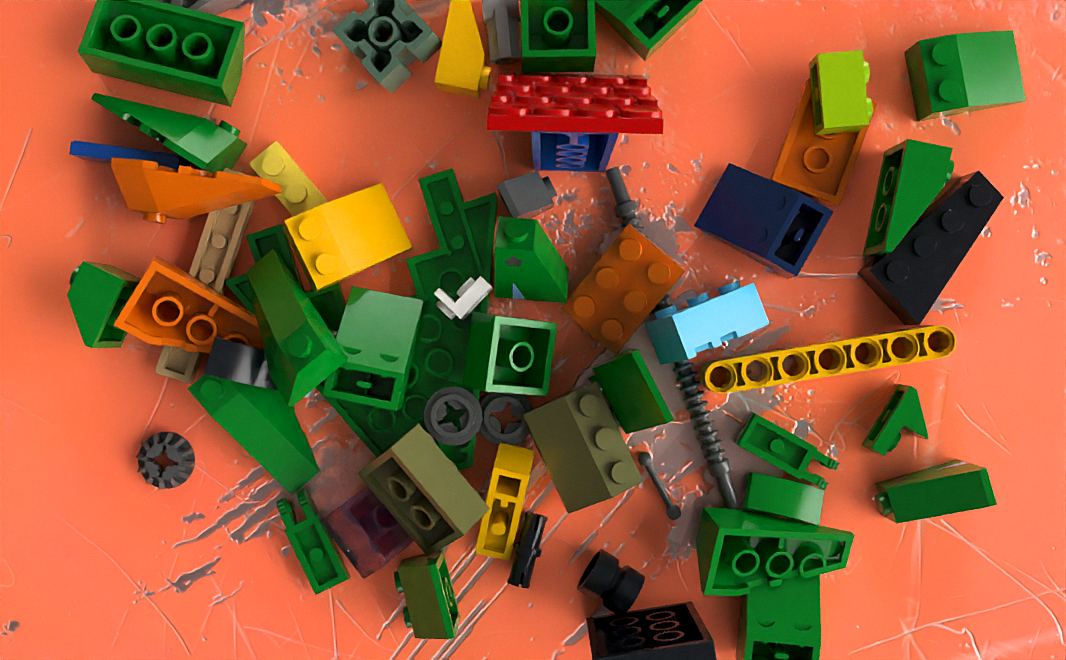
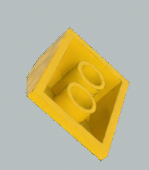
M383 183L314 207L284 220L282 226L314 293L413 248Z

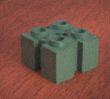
M365 0L370 5L365 12L359 15L353 10L332 31L353 54L362 60L360 63L375 80L393 94L413 75L407 67L417 58L424 64L442 47V41L406 0ZM392 34L391 38L387 41V37Z

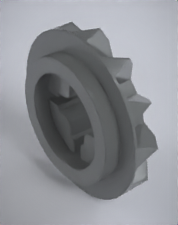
M456 386L446 387L434 393L424 409V423L427 431L435 440L446 445H460L471 440L479 431L483 419L481 405L477 398L470 391ZM446 401L455 410L460 408L468 409L459 418L462 430H459L458 426H455L452 421L439 423L448 414Z
M491 392L482 400L480 405L483 419L479 430L488 441L499 445L500 442L515 445L529 435L530 432L522 414L532 410L533 407L525 395ZM511 402V414L516 416L517 419H521V422H509L504 432H500L502 427L500 425L501 420L495 418L496 416L490 413L503 412L504 408L507 407V403Z
M160 432L153 434L141 443L142 447L136 456L139 465L137 472L142 474L146 484L158 487L159 490L170 489L180 486L191 476L195 466V454L190 443L181 435L174 432ZM166 450L167 458L173 459L178 464L167 466L165 472H163L162 464L156 462L153 458L162 456Z

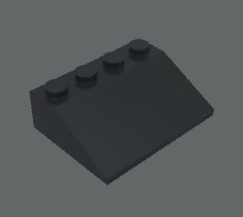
M692 601L627 611L622 617L614 613L586 618L592 660H717L714 640Z

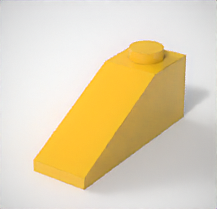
M451 0L434 83L439 91L480 99L481 89H488L491 67H486V58L470 0Z
M499 443L486 504L490 509L482 517L475 553L510 561L535 450Z

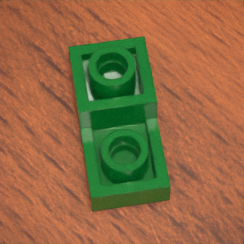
M750 472L748 474L743 508L768 516L784 517L794 521L820 525L825 490L779 477Z

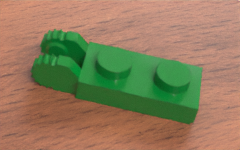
M753 412L750 413L734 442L736 445L800 480L804 478L824 490L829 483L821 476L806 471L812 458L828 469L836 470L840 464L817 451L818 448Z
M306 488L297 491V499L306 519L297 523L293 508L286 498L278 500L276 506L286 526L284 531L314 593L317 595L348 580L351 576L320 512L317 513L316 505Z

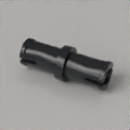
M526 511L519 542L514 543L513 550L516 553L507 583L517 587L520 584L522 588L527 589L530 587L536 558L540 557L542 549L539 546L548 517Z

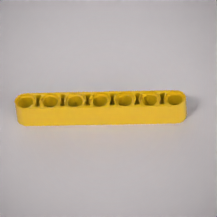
M919 326L716 359L702 366L700 381L707 390L725 394L940 359L949 356L954 351L956 337L954 332L946 326ZM933 332L939 338V345L934 351L928 346V338ZM896 338H899L904 345L903 352L898 357L891 350V345ZM860 344H864L868 350V357L862 363H859L855 357V350ZM827 349L831 352L833 361L828 368L823 369L819 364V355L823 350ZM792 355L797 361V369L793 374L787 375L782 368V363L787 356ZM757 361L762 367V373L757 380L751 381L747 377L746 368L750 362ZM720 366L726 371L727 377L725 383L715 387L710 381V373L715 367Z

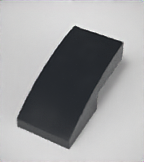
M217 336L214 337L204 374L278 390L270 377L264 348L242 344Z

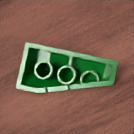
M94 93L91 98L123 120L139 127V130L163 143L167 148L213 175L215 171L223 172L225 167L232 170L248 145L237 138L241 131L221 120L219 125H216L206 118Z
M272 249L246 273L270 377L287 405L293 407L344 364L348 357L278 251Z
M207 374L202 375L187 388L211 417L291 495L320 472L306 434L302 431L294 412L295 408L294 406L290 407L287 405L279 390L244 384Z
M703 507L696 537L701 592L703 595L741 596L750 593V588L768 584L770 587L782 585V580L799 575L809 578L846 568L854 534L851 531L738 509Z

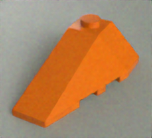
M111 158L110 165L128 209L144 214L143 220L152 223L165 224L166 218L182 220L280 194L282 190L281 185L263 177L215 171L213 178V174L210 172L193 169L188 166L179 165L177 170L158 166V163L154 161Z
M158 256L154 257L114 323V326L148 344L172 346L195 353L203 352L210 354L215 336L264 348L255 314Z

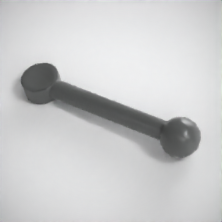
M642 452L638 456V462L640 465L645 466L667 507V516L671 520L678 519L681 516L680 508L672 503L651 464V455L648 452Z

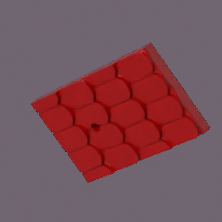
M500 72L498 81L495 84V91L491 96L487 115V130L531 131L534 171L605 172L619 133L663 134L664 125L662 110L658 107V100L651 94V87L647 85V78L643 75H627L625 77L624 75L591 74V76H588V74L556 73V75H552V73L516 74V72Z

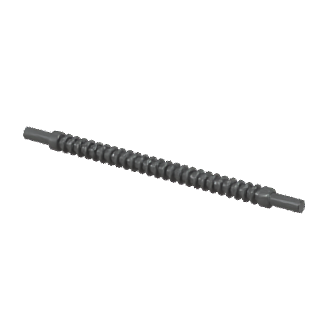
M619 166L606 170L605 172L617 206L614 208L618 218L623 219L620 226L626 227L628 224H631L642 233L645 230L644 226L639 225V221L642 218L636 216V212H638L636 201L630 199ZM669 294L662 299L652 314L673 306V304L667 303V299L670 297ZM688 360L674 362L676 367L673 368V372H678L679 374L676 381L682 383L680 391H685L686 393L683 400L689 402L687 411H692L693 413L690 420L696 421L694 430H699L700 432L697 439L703 441L701 449L707 451L704 459L710 461L707 466L711 476H715L726 508L736 509L741 504L729 474L732 468L729 459L723 457V454L726 452L725 449H720L719 447L722 440L716 438L718 430H713L712 428L715 421L709 419V415L712 412L705 408L708 401L702 400L704 391H699L698 386L701 385L700 381L695 380V376L698 373L691 370L694 362H689Z

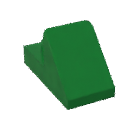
M899 384L861 444L862 446L874 453L885 456L887 451L891 452L898 445L901 439V433L899 432L902 428L918 438L929 439L917 389L909 385Z

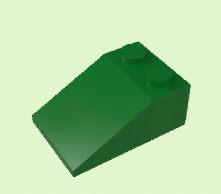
M1013 30L959 33L919 40L904 52L917 122L1026 101Z
M906 139L884 151L863 251L864 257L870 258L891 253L942 190L945 183L950 180L954 170V161L950 160L953 148Z
M629 348L591 367L594 375L589 377L590 382L597 381L602 394H605L611 406L609 409L618 428L621 427L625 434L667 424L674 420L638 349Z

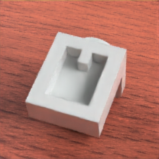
M481 276L476 281L471 277L457 291L456 294L460 298L456 302L442 289L438 288L434 292L440 299L436 306L451 320L456 315L464 320L491 292L493 287Z

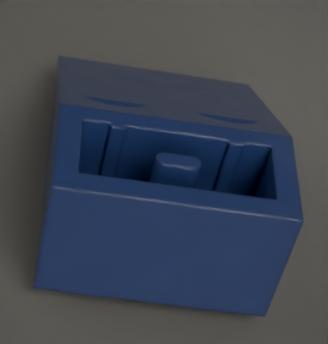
M729 163L696 220L694 227L788 279L798 276L834 211L800 192Z

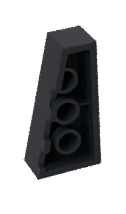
M979 170L962 176L923 212L891 253L873 257L857 274L905 326L920 325L1004 197Z

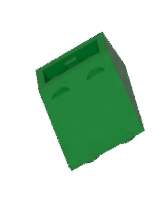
M595 0V9L634 51L646 61L697 13L703 0Z
M352 286L336 336V341L348 357V360L325 379L322 396L395 411L403 407L424 300Z
M799 575L782 580V585L770 587L768 584L750 588V593L742 595L735 654L736 660L820 659V575L809 578Z

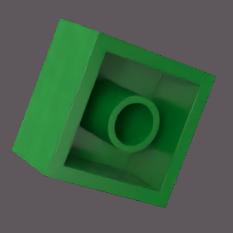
M472 312L462 385L487 392L548 396L557 323Z

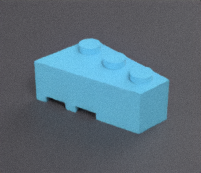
M735 281L719 287L720 295L709 299L708 294L704 293L686 300L689 307L677 311L676 306L673 305L654 312L656 320L645 323L660 365L689 360L697 356L696 353L708 348L714 349L721 346L725 341L739 338L768 325L769 321L755 284L751 283L741 287L739 281Z

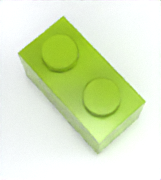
M863 50L818 53L809 62L815 135L858 132L869 125V120L872 119L873 115L872 100L867 98L866 93L870 68L868 62L864 61Z

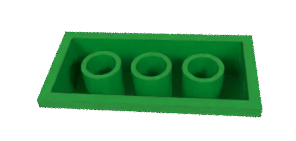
M97 0L77 52L93 73L231 107L242 76L245 24L244 22L156 0Z

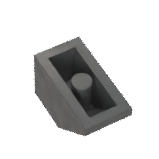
M538 170L497 184L499 194L510 216L513 218L531 219L554 207L552 198L557 196L549 177L541 178Z

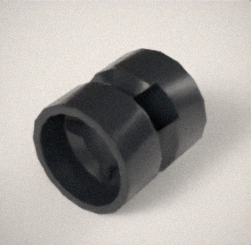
M601 548L583 572L578 582L577 590L593 600L601 597L604 607L622 617L638 597L643 587L645 576L629 565L621 568L619 566V559Z

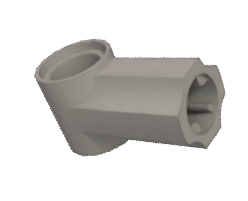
M482 0L484 25H487L488 50L491 64L509 65L521 61L518 22H520L518 0Z

